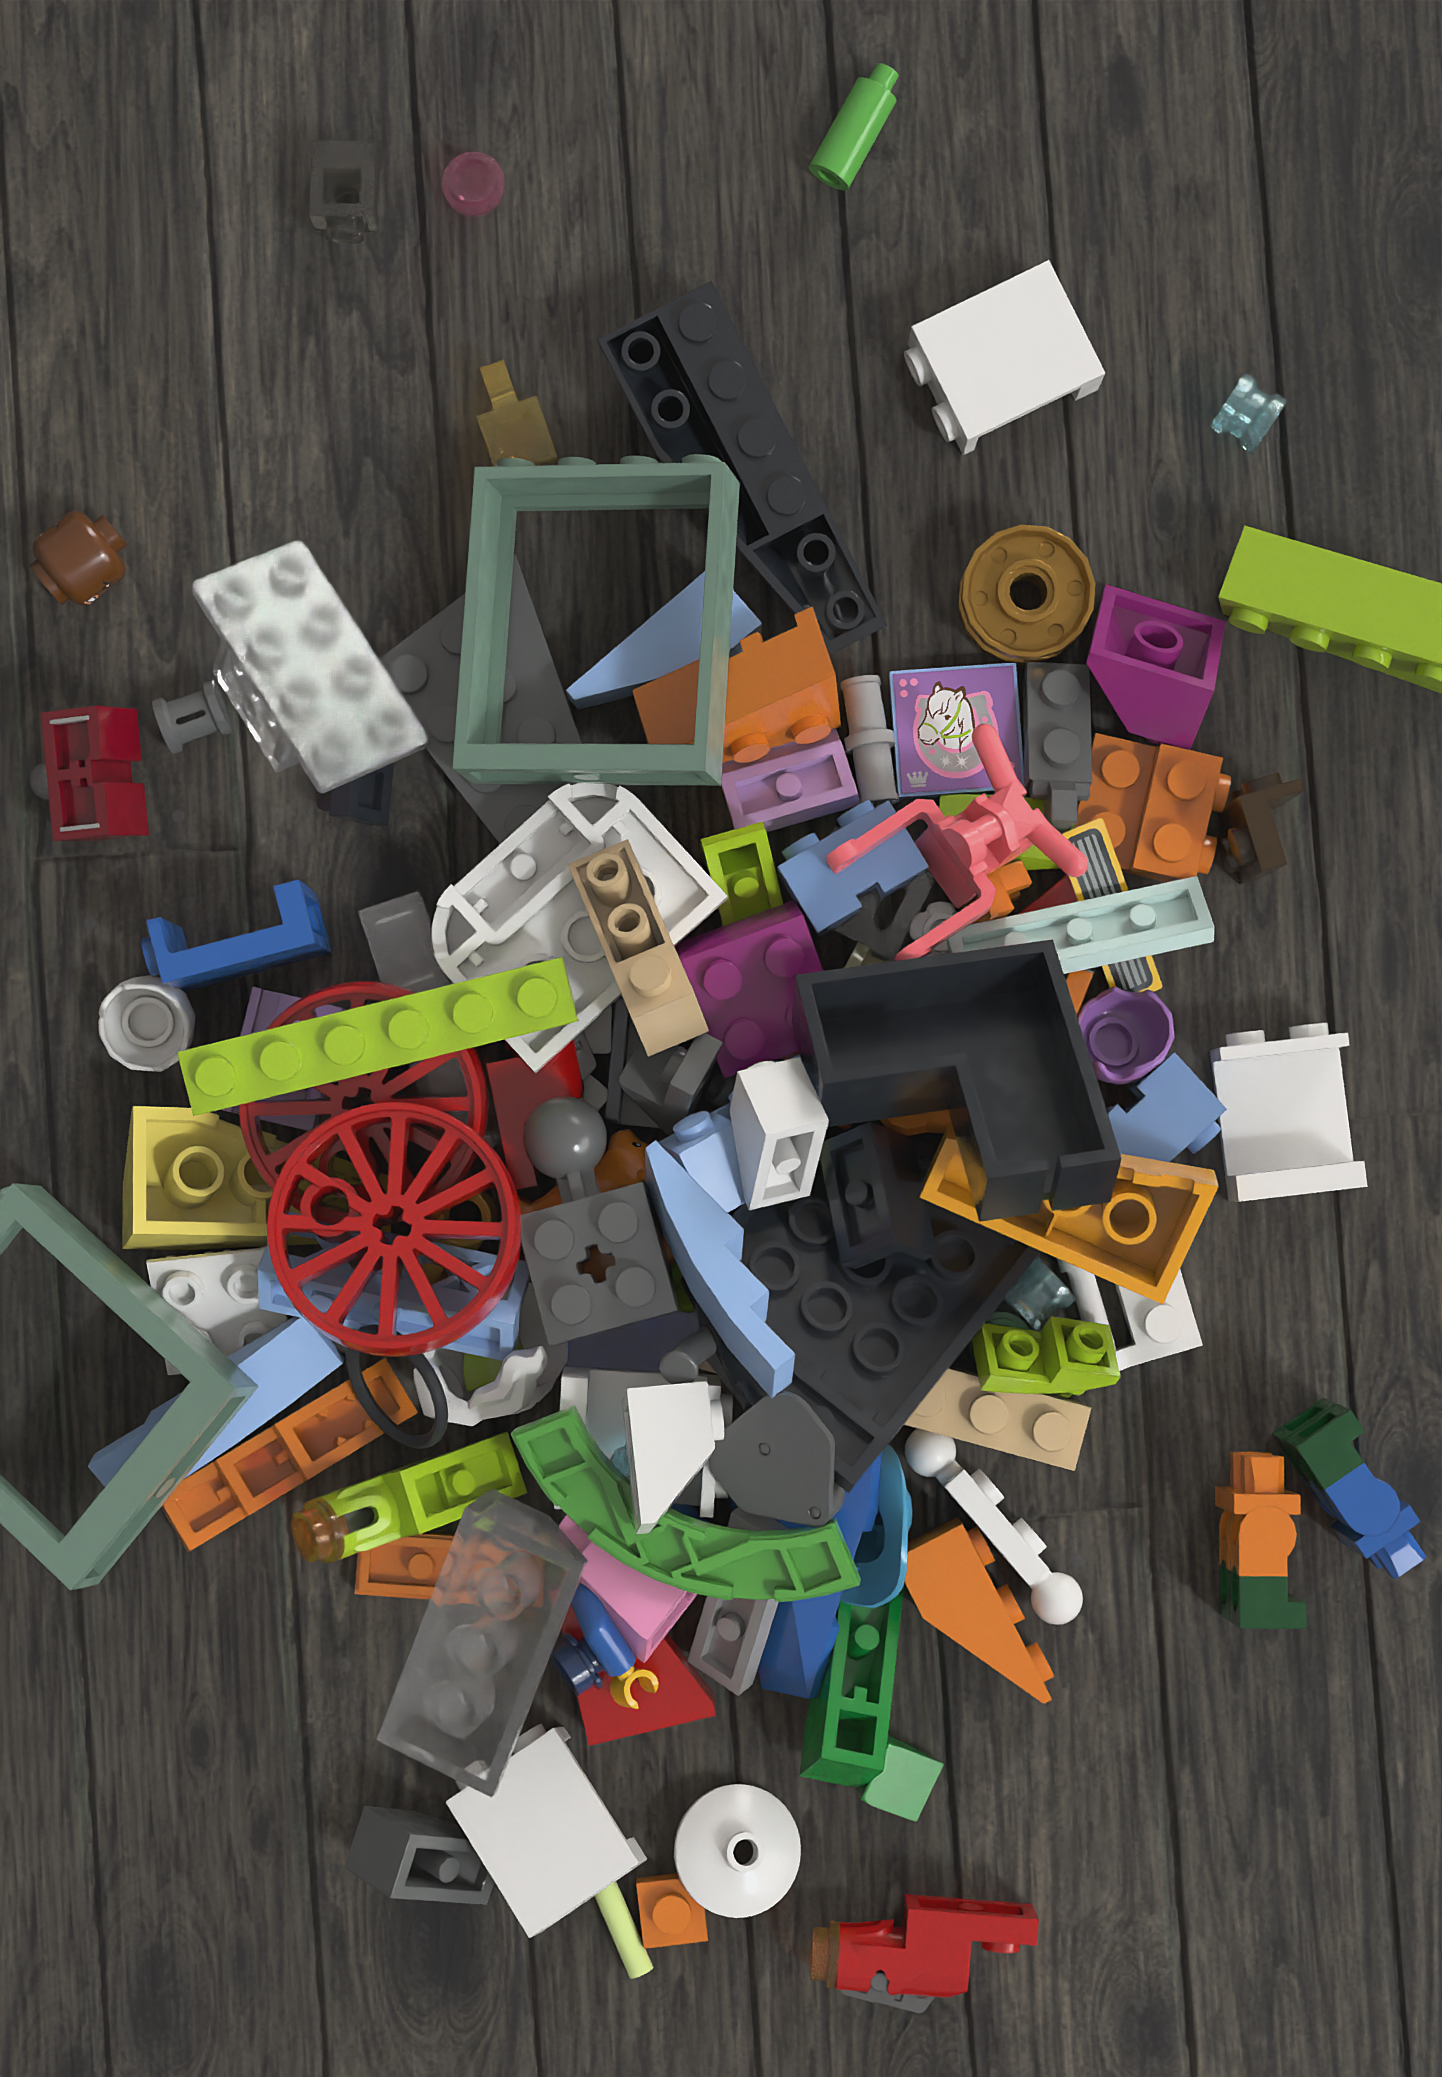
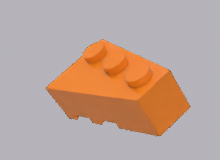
M813 607L794 615L797 627L763 642L762 636L758 632L739 640L743 652L730 657L728 665L722 763L732 760L738 763L751 762L765 756L771 748L793 741L798 744L813 743L825 738L832 729L841 727L836 674ZM699 659L632 690L647 744H694Z

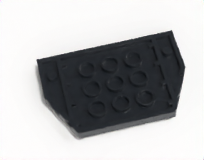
M880 1120L872 1121L876 1124L884 1126V1124ZM869 1121L853 1123L851 1128L847 1130L838 1126L827 1127L824 1141ZM925 1132L909 1136L914 1143L922 1182L944 1134ZM819 1157L810 1196L753 1210H748L746 1203H744L732 1215V1218L744 1229L742 1260L740 1262L769 1290L767 1319L765 1323L795 1353L792 1383L782 1391H789L803 1398L832 1433L835 1441L834 1482L850 1493L1042 1251L926 1201L937 1251L936 1256L927 1260H921L897 1252L857 1269L842 1265ZM682 1275L681 1283L702 1326L707 1327L713 1335L718 1359L743 1410L747 1411L765 1397L767 1393L726 1346L694 1298Z

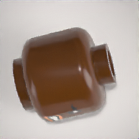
M71 511L36 538L32 547L36 560L29 566L61 605L71 600L79 606H87L125 575V562L118 552L126 547L127 543L104 515L92 522L84 513Z

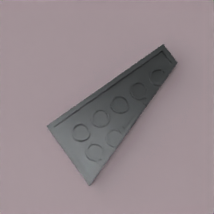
M514 555L500 743L582 744L516 555ZM463 594L365 670L498 843L501 844L549 800L548 796L567 784H473L452 769L465 594Z

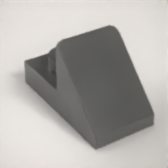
M703 1033L695 1037L689 1050L675 1045L648 1057L640 1040L619 1077V1085L670 1136L674 1134V1125L685 1117L692 1115L709 1082L723 1042Z

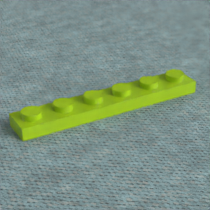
M564 957L179 1051L177 1054L193 1116L578 1022L579 1018Z

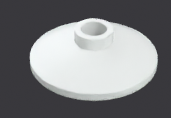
M724 1785L703 1794L688 1808L676 1832L674 1860L677 1874L683 1887L699 1905L718 1915L742 1918L768 1910L780 1901L790 1889L800 1864V1836L792 1815L775 1796L751 1785ZM747 1839L753 1846V1856L749 1862L740 1865L734 1858L733 1850L737 1842Z

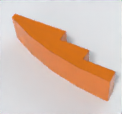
M386 1358L362 1371L364 1380L373 1398L394 1423L399 1425L418 1413ZM349 1379L182 1480L161 1508L187 1552H190L385 1432L377 1426L360 1404Z

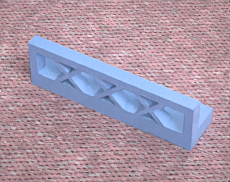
M289 1211L290 1215H301L300 1213ZM318 1220L319 1224L327 1225V1226L333 1225V1224H329V1223H326V1222H323V1221ZM382 1231L390 1239V1245L393 1244L397 1236H404ZM289 1233L316 1239L323 1248V1250L305 1258L289 1255L292 1269L342 1243L326 1242L314 1233ZM432 1242L486 1277L490 1275L497 1255ZM267 1243L257 1269L259 1309L303 1318L293 1307L280 1286L272 1265ZM422 1255L419 1256L422 1265L425 1263L438 1265ZM518 1260L511 1280L513 1283L507 1301L500 1300L492 1312L473 1330L441 1348L501 1361L513 1350H516L519 1334V1315L531 1279L526 1261ZM346 1262L303 1286V1292L319 1311L326 1313L355 1268H352ZM403 1265L398 1293L396 1331L406 1335L433 1327L434 1323L407 1269ZM382 1269L370 1280L345 1318L343 1326L358 1330L367 1325H379ZM444 1269L449 1277L433 1284L432 1287L446 1315L450 1318L463 1309L478 1292L473 1286Z

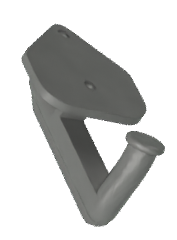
M702 1326L661 1358L659 1364L660 1373L671 1384L693 1383L698 1376V1366L707 1361L739 1401L718 1359L715 1340L707 1327ZM781 1391L773 1398L767 1394L724 1429L723 1440L714 1441L715 1449L708 1459L711 1472L736 1505L744 1512L812 1527H821L839 1512L845 1502V1490L834 1482V1437L809 1404L792 1392Z

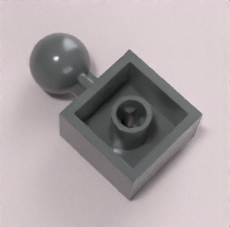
M571 1096L554 1097L538 1105L528 1117L523 1132L524 1149L530 1162L541 1173L556 1179L562 1201L560 1205L521 1215V1243L549 1346L561 1345L682 1311L647 1185L640 1182L600 1193L593 1168L600 1162L605 1152L607 1143L606 1127L602 1117L591 1104ZM598 1247L602 1254L613 1255L615 1258V1265L606 1269L605 1275L607 1280L602 1283H598L595 1275L585 1274L584 1263L591 1259L590 1251Z

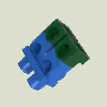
M1322 1398L1271 1434L1320 1506L1331 1517L1337 1519L1336 1522L1330 1525V1528L1339 1541L1364 1558H1369L1373 1566L1378 1569L1384 1568L1391 1578L1396 1579L1426 1558V1555L1409 1532V1529L1421 1521L1409 1504L1398 1499L1396 1491L1388 1483L1372 1475L1351 1444L1352 1440L1365 1432L1353 1412L1346 1407Z

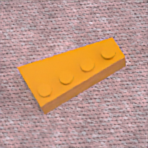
M949 1123L923 1179L920 1198L1163 1304L1219 1186L1215 1171L1211 1169L1121 1154L1122 1160L1111 1202L1052 1211L1049 1200H1042L1039 1213L979 1222L952 1124Z

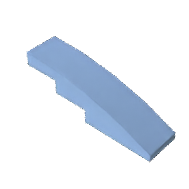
M655 1140L645 1148V1181L663 1236L691 1293L726 1346L765 1392L773 1398L792 1383L795 1353L765 1323L767 1319L769 1290L740 1262L742 1260L744 1229Z
M294 1316L229 1355L228 1358L259 1387L186 1477L241 1441L343 1364L345 1357L332 1340L316 1330L304 1318ZM180 1394L152 1410L143 1425L94 1454L88 1467L104 1487L111 1481Z

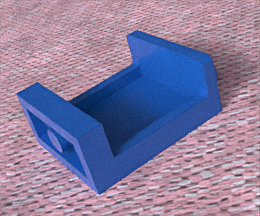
M300 880L273 886L283 922L282 925L191 949L187 947L182 927L161 917L147 920L150 937L142 938L141 940L147 968L152 976L160 974L163 984L187 992L331 954L332 950L317 892Z

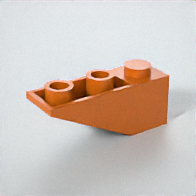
M957 1517L908 1542L905 1584L922 1618L1041 1703L1045 1704L1051 1701L1052 1698L1044 1682L1053 1678L1054 1674L1038 1643L1035 1642L1025 1647L1014 1624L1025 1618L1007 1584L995 1589L984 1567L994 1562L995 1559L978 1526L966 1532L963 1524Z

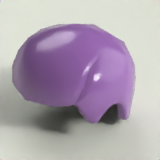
M1118 987L1109 988L1099 993L1096 998H1092L1082 1005L1077 1015L1096 1078L1107 1083L1132 1084L1148 1076L1162 1064L1175 1037L1172 1013L1158 995L1148 989L1143 992H1130L1121 990Z

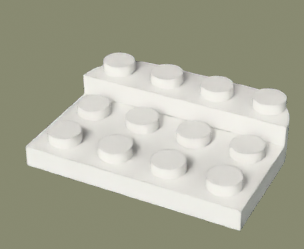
M569 783L555 790L548 796L549 800L463 879L455 886L451 884L436 904L437 909L432 922L434 956L443 972L453 983L564 957L579 1021L505 1039L535 1073L622 995L568 866L569 863L628 839L674 947L728 899L723 890L643 803L621 786L595 783L570 785Z

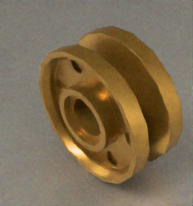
M1018 525L996 532L976 549L959 582L957 608L965 633L983 653L1002 663L1026 665V662H1044L1057 657L1082 633L1094 608L1096 583L1087 557L1070 538L1049 527ZM1020 581L1035 585L1042 597L1041 606L1031 611L1022 610L1017 607L1011 600L1009 594L1010 586Z

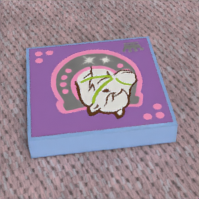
M1016 663L889 671L892 731H894L896 743L894 746L896 787L899 800L940 797V795L995 793L972 742V732L980 724H990L996 729L1017 779L1024 787Z

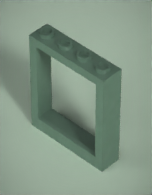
M694 454L683 457L682 463H658L657 460L646 456H626L620 459V464L597 465L596 462L587 458L565 457L558 460V465L535 466L533 462L528 460L505 458L498 460L497 466L475 467L452 767L454 771L473 784L595 783L611 785L721 786L740 488L739 481L725 462H721L720 459L714 456ZM709 508L694 744L500 743L517 511Z
M13 1183L11 1186L0 1190V1255L19 1231L24 1228L190 1381L188 1386L66 1536L0 1475V1524L71 1591L99 1584L259 1386L42 1186Z

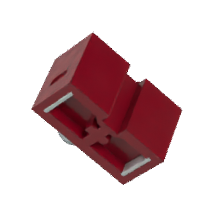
M96 705L42 712L41 723L45 762L33 769L30 776V785L37 796L49 800L53 841L95 842L148 836L144 783H133L131 762L142 761L137 709Z

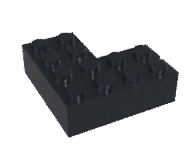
M1053 939L795 975L792 1025L801 1061L829 1119L827 1127L948 1110L979 1222L1039 1213L1042 1200H1049L1052 1211L1111 1202L1122 1157Z

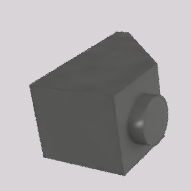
M364 1806L344 1869L389 1898L487 1905L494 1880L460 1825L413 1810Z

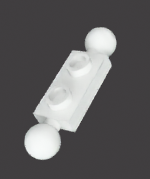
M919 1428L914 1430L905 1444V1457L909 1466L922 1476L936 1477L1001 1555L1032 1589V1607L1039 1618L1055 1625L1065 1624L1073 1620L1082 1607L1083 1595L1081 1588L1069 1575L1059 1572L1052 1573L1047 1565L1038 1556L1047 1547L1022 1518L1011 1525L996 1507L1004 1499V1496L980 1469L969 1476L955 1461L956 1446L953 1438Z

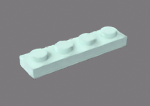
M1195 876L999 918L988 922L971 924L947 939L949 953H958L1053 939L1063 973L1066 974L1214 942V924L1198 877Z

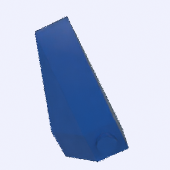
M882 1453L851 1492L845 1491V1502L839 1512L833 1517L838 1522L852 1559H854L862 1532L872 1530L878 1512ZM729 1496L731 1510L734 1511L738 1506ZM775 1519L789 1529L807 1526ZM843 1590L826 1596L778 1602L758 1666L761 1688L807 1699L817 1698L840 1628L835 1615Z

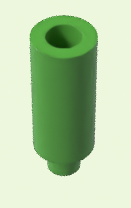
M877 63L869 79L864 77L857 78L809 165L811 173L823 183L838 190L846 191L849 189L896 104V98L890 92L899 77L894 69L888 65Z

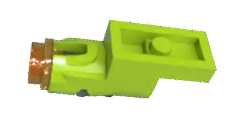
M504 1432L444 1454L424 1458L307 1501L302 1511L293 1514L291 1531L294 1543L306 1561L313 1563L320 1560L323 1563L329 1564L399 1538L422 1534L524 1495L527 1491L509 1434Z

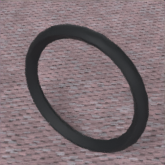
M379 1325L363 1326L357 1331L376 1335ZM347 1348L346 1364L353 1390L369 1417L383 1432L405 1446L418 1449L431 1447L441 1440L448 1423L447 1399L434 1368L423 1353L406 1357L418 1370L430 1392L434 1405L435 1422L427 1434L415 1435L399 1427L380 1408L364 1380L360 1367L359 1351Z

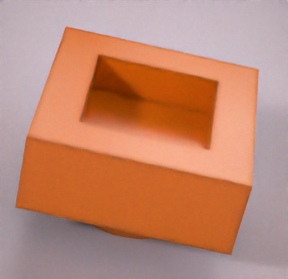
M677 1873L637 1878L636 1886L644 1949L708 1941L705 1908L699 1905L687 1893Z

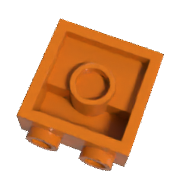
M1095 733L1091 741L1092 784L1090 786V797L1088 801L1077 802V823L1075 828L1102 818L1122 872L1163 882L1195 877L1197 872L1208 874L1212 866L1217 844V837L1206 835L1211 811L1222 813L1231 783L1230 775L1220 773L1223 758L1162 743L1155 747Z

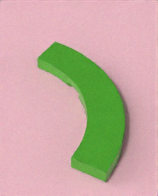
M575 1405L515 1428L511 1432V1436L526 1466L556 1507L559 1505L568 1517L588 1534L587 1538L623 1564L654 1580L687 1592L723 1600H732L733 1598L753 1600L774 1599L775 1602L826 1596L860 1585V1575L836 1518L830 1519L821 1527L804 1526L786 1530L756 1531L734 1529L707 1523L669 1508L650 1533L636 1534L630 1480L615 1467L599 1448L587 1430Z

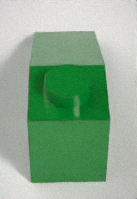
M904 1586L895 1598L877 1608L859 1607L842 1601L839 1602L835 1615L840 1626L818 1696L817 1698L810 1699L807 1710L799 1776L861 1789L884 1771Z

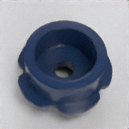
M570 1633L563 1634V1642L549 1651V1655L564 1681L577 1696L592 1686L597 1690L601 1689L603 1683L598 1674L604 1671V1669L588 1646L585 1637L583 1636L576 1640Z

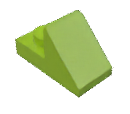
M763 821L700 839V853L707 874L728 896V899L717 908L721 926L783 905Z

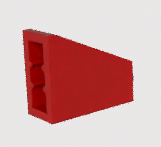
M571 1570L565 1572L567 1581L558 1583L553 1593L563 1634L570 1633L576 1640H579L584 1635L570 1602L572 1590L570 1589ZM668 1633L645 1663L636 1658L633 1665L635 1668L651 1671L659 1682L656 1693H650L641 1687L638 1678L633 1680L630 1686V1694L637 1702L638 1709L621 1706L613 1700L610 1692V1684L613 1677L607 1675L605 1671L598 1674L603 1683L601 1689L597 1690L592 1686L577 1696L589 1746L716 1716V1702L713 1691L694 1666L687 1662L688 1658Z

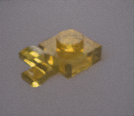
M504 360L481 367L482 377L494 410L476 417L493 466H497V461L505 458L528 460L533 462L535 466H543L558 461L537 397L534 396L518 402Z

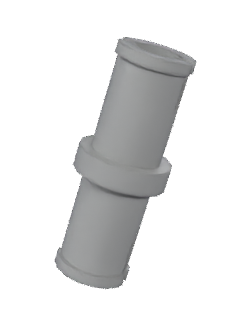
M863 675L846 679L840 683L844 695L849 736L844 738L846 753L853 755L860 797L859 804L870 800L874 808L888 800L891 805L899 802L890 748L894 747L896 743L894 731L886 727L880 690L881 680L877 675Z

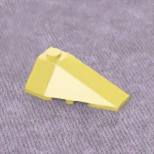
M133 1106L123 1180L122 1249L197 1250L266 1246L268 1243V1210L273 1190L256 1169L246 1148L241 1127L220 1120L219 1115L211 1112L193 1116L191 1108ZM262 1131L271 1153L288 1144L277 1140L276 1135ZM321 1155L311 1165L317 1170ZM338 1157L334 1158L333 1168L339 1179L349 1184L362 1182L352 1162ZM287 1160L280 1164L281 1170L283 1169ZM381 1173L378 1180L387 1194L388 1175ZM301 1180L298 1187L305 1191L311 1183ZM331 1194L322 1200L327 1204L350 1210L348 1198H341ZM290 1206V1212L300 1213L299 1210ZM391 1225L383 1226L381 1231L391 1233ZM289 1234L287 1245L319 1244L316 1239Z

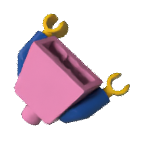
M673 1503L670 1507L684 1515L710 1523L705 1517H700V1512L692 1505ZM566 1515L559 1525L555 1537L580 1555L571 1568L570 1589L572 1590L570 1602L588 1646L606 1674L613 1677L610 1684L613 1700L621 1706L638 1709L637 1702L630 1694V1686L633 1680L638 1678L641 1687L650 1693H656L659 1682L651 1671L638 1669L633 1666L636 1658L643 1663L647 1661L697 1594L654 1580L623 1564L588 1539V1534Z

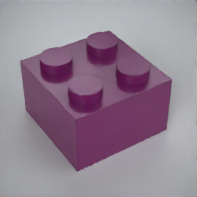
M794 900L684 940L675 946L709 1029L706 1033L723 1042L716 1061L724 1078L735 1075L738 1071L748 1069L756 1063L773 1061L799 1051L792 1025L795 975L820 972L823 969L804 916Z

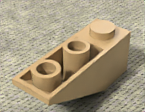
M624 840L569 863L568 866L648 1057L708 1032L709 1029L695 993L629 840Z

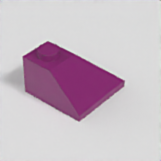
M1105 584L1086 661L1088 667L1129 733L1145 737L1148 741L1157 745L1162 743L1190 750L1214 693L1226 621Z

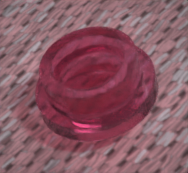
M467 152L455 157L447 165L442 178V188L447 202L454 210L466 216H482L491 212L500 204L505 193V178L500 165L492 157L481 152Z

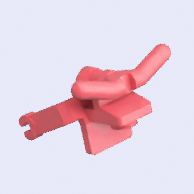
M990 724L976 726L971 737L995 794L987 797L983 793L975 798L963 812L955 817L951 814L946 818L934 800L916 799L856 840L851 839L843 843L826 856L827 864L834 874H837L916 820L922 819L927 823L928 828L915 841V844L927 862L929 871L950 901L959 909L969 903L976 895L979 899L895 955V961L927 957L933 952L932 949L989 912L997 890L987 875L1026 852L1033 844L1068 876L1079 877L1087 871V857L1047 821L1039 808L1032 810L1023 798L1027 791L1017 779L998 733Z

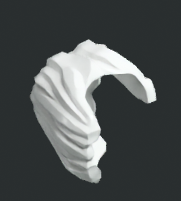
M513 1281L510 1282L501 1300L507 1301ZM529 1283L519 1315V1336L524 1350H513L503 1359L501 1369L494 1382L467 1392L463 1377L464 1352L439 1348L423 1353L434 1368L442 1384L447 1399L448 1422L474 1426L483 1419L518 1414L532 1408L553 1388L557 1377L570 1359L573 1341L557 1346L548 1345L532 1283ZM415 1368L414 1383L423 1413L435 1419L434 1405L430 1392L422 1376Z

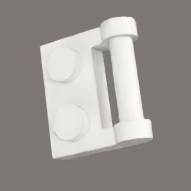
M1056 1258L1060 1272H1067L1081 1321L1109 1325L1095 1275ZM1180 1269L1163 1304L1115 1284L1133 1343L1116 1348L1113 1339L1119 1371L1203 1346Z

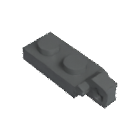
M1026 662L1022 671L1024 788L1030 790L1031 799H1044V817L1062 834L1070 831L1072 825L1077 823V801H1088L1090 797V786L1092 784L1090 671L1088 665Z

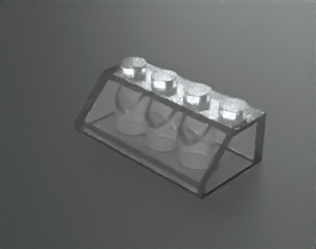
M492 1488L465 1507L377 1737V1741L490 1797H493L498 1791L588 1561L549 1515Z

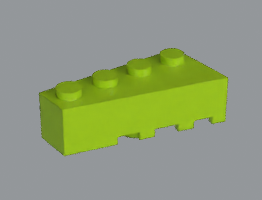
M1244 525L1219 594L1222 613L1230 616L1229 623L1242 630L1257 634H1264L1268 630L1289 638L1292 643L1304 649L1315 652H1328L1356 662L1364 667L1378 670L1442 694V583Z

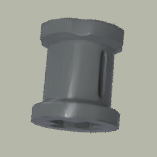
M213 679L203 682V689L169 702H166L162 697L152 701L158 726L172 754L181 752L183 744L219 731L223 736L233 733L226 705ZM201 710L205 711V715L186 723H181L180 721L182 717Z

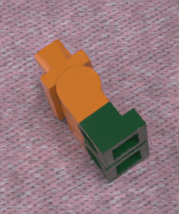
M1230 1452V1486H1215V1506L1224 1509L1219 1523V1615L1240 1629H1307L1306 1602L1288 1592L1287 1556L1293 1550L1297 1537L1295 1524L1289 1515H1301L1300 1494L1284 1489V1457L1272 1455L1270 1452Z

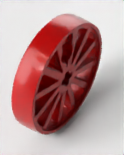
M373 981L347 982L315 991L290 1005L270 1023L266 1030L292 1024L297 1020L304 1021L318 1017L316 1008L336 1001L350 1000L351 1009L368 1005L369 999L385 1001L417 992L401 986ZM472 1047L425 1059L391 1081L388 1080V1077L393 1067L312 1087L329 1098L257 1100L239 1105L242 1135L256 1169L273 1190L282 1171L280 1164L288 1160L301 1142L322 1124L344 1112L358 1108L350 1104V1097L359 1095L365 1088L371 1090L370 1098L374 1103L404 1102L427 1106L439 1111H468L467 1125L484 1138L488 1117V1091L483 1067L475 1048ZM452 1058H457L460 1063L468 1095H397L398 1091ZM331 1115L326 1121L273 1153L267 1147L259 1116ZM392 1122L365 1127L357 1130L355 1133L378 1179L382 1170V1159L374 1145V1141L389 1164ZM415 1123L410 1124L408 1140L432 1152L441 1138ZM341 1139L327 1148L320 1157L318 1170L328 1177L338 1178L334 1172L333 1162L338 1152L346 1150ZM462 1144L461 1148L458 1147L449 1160L451 1167L440 1181L431 1188L427 1199L460 1183L477 1156L470 1147ZM407 1161L406 1184L408 1189L417 1175ZM363 1182L350 1184L364 1200L371 1202ZM297 1187L291 1206L300 1211V1202L305 1191ZM333 1194L337 1197L347 1198L343 1194ZM321 1201L317 1208V1220L333 1225L337 1224L344 1217L348 1216L349 1209L336 1207ZM399 1215L396 1223L403 1222L402 1215ZM384 1223L383 1226H388L392 1224Z
M384 1102L365 1105L344 1112L322 1124L301 1142L287 1160L274 1186L268 1210L267 1237L272 1265L281 1288L293 1307L316 1330L331 1340L362 1353L393 1357L410 1356L433 1351L458 1340L479 1325L496 1307L513 1278L519 1260L522 1244V1214L518 1194L508 1170L495 1150L475 1130L457 1118L434 1108L413 1103ZM392 1122L386 1194L355 1133L357 1130L365 1127ZM410 1124H423L444 1131L445 1133L407 1189L406 1166ZM341 1139L371 1198V1202L364 1200L348 1182L339 1178L328 1177L312 1167V1163L327 1148ZM461 1144H466L485 1164V1170L427 1199L433 1184ZM305 1180L311 1183L301 1198V1215H290V1206L300 1181ZM496 1187L501 1204V1222L436 1220L456 1205L487 1189ZM331 1194L347 1196L350 1207L348 1216L334 1225L319 1224L317 1220L319 1203ZM399 1215H402V1220L411 1229L408 1237L397 1236L393 1244L390 1245V1239L381 1231L384 1223L395 1224L398 1221ZM289 1233H314L326 1242L342 1243L292 1269L287 1246V1235ZM455 1238L498 1240L501 1243L490 1275L486 1277L430 1241ZM422 1255L476 1288L479 1292L463 1309L448 1318L425 1273L419 1256ZM363 1257L326 1313L319 1311L303 1292V1286L346 1262ZM404 1265L434 1325L420 1332L397 1335L398 1293ZM382 1269L378 1333L376 1335L367 1334L343 1326L345 1318L370 1280Z

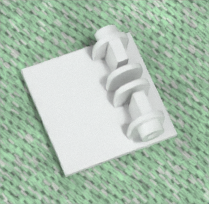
M266 1246L236 1251L228 1249L217 1253L209 1251L204 1252V1254L179 1257L171 1255L166 1256V1258L150 1259L146 1262L151 1287L227 1357L288 1320L286 1314L259 1309L257 1269ZM165 1359L168 1375L181 1374Z

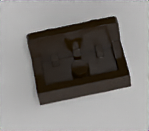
M1274 773L1242 784V789L1231 793L1233 801L1224 807L1222 813H1217L1224 835L1217 837L1219 854L1225 870L1228 873L1236 871L1240 885L1264 878L1287 865L1271 809L1283 806L1304 791L1300 778L1282 783L1280 774Z

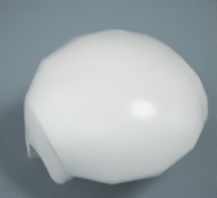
M152 975L140 976L121 982L106 996L100 1005L99 1035L109 1055L130 1070L161 1072L179 1061L177 1052L189 1049L194 1039L196 1015L186 993L181 989L163 984L160 977Z

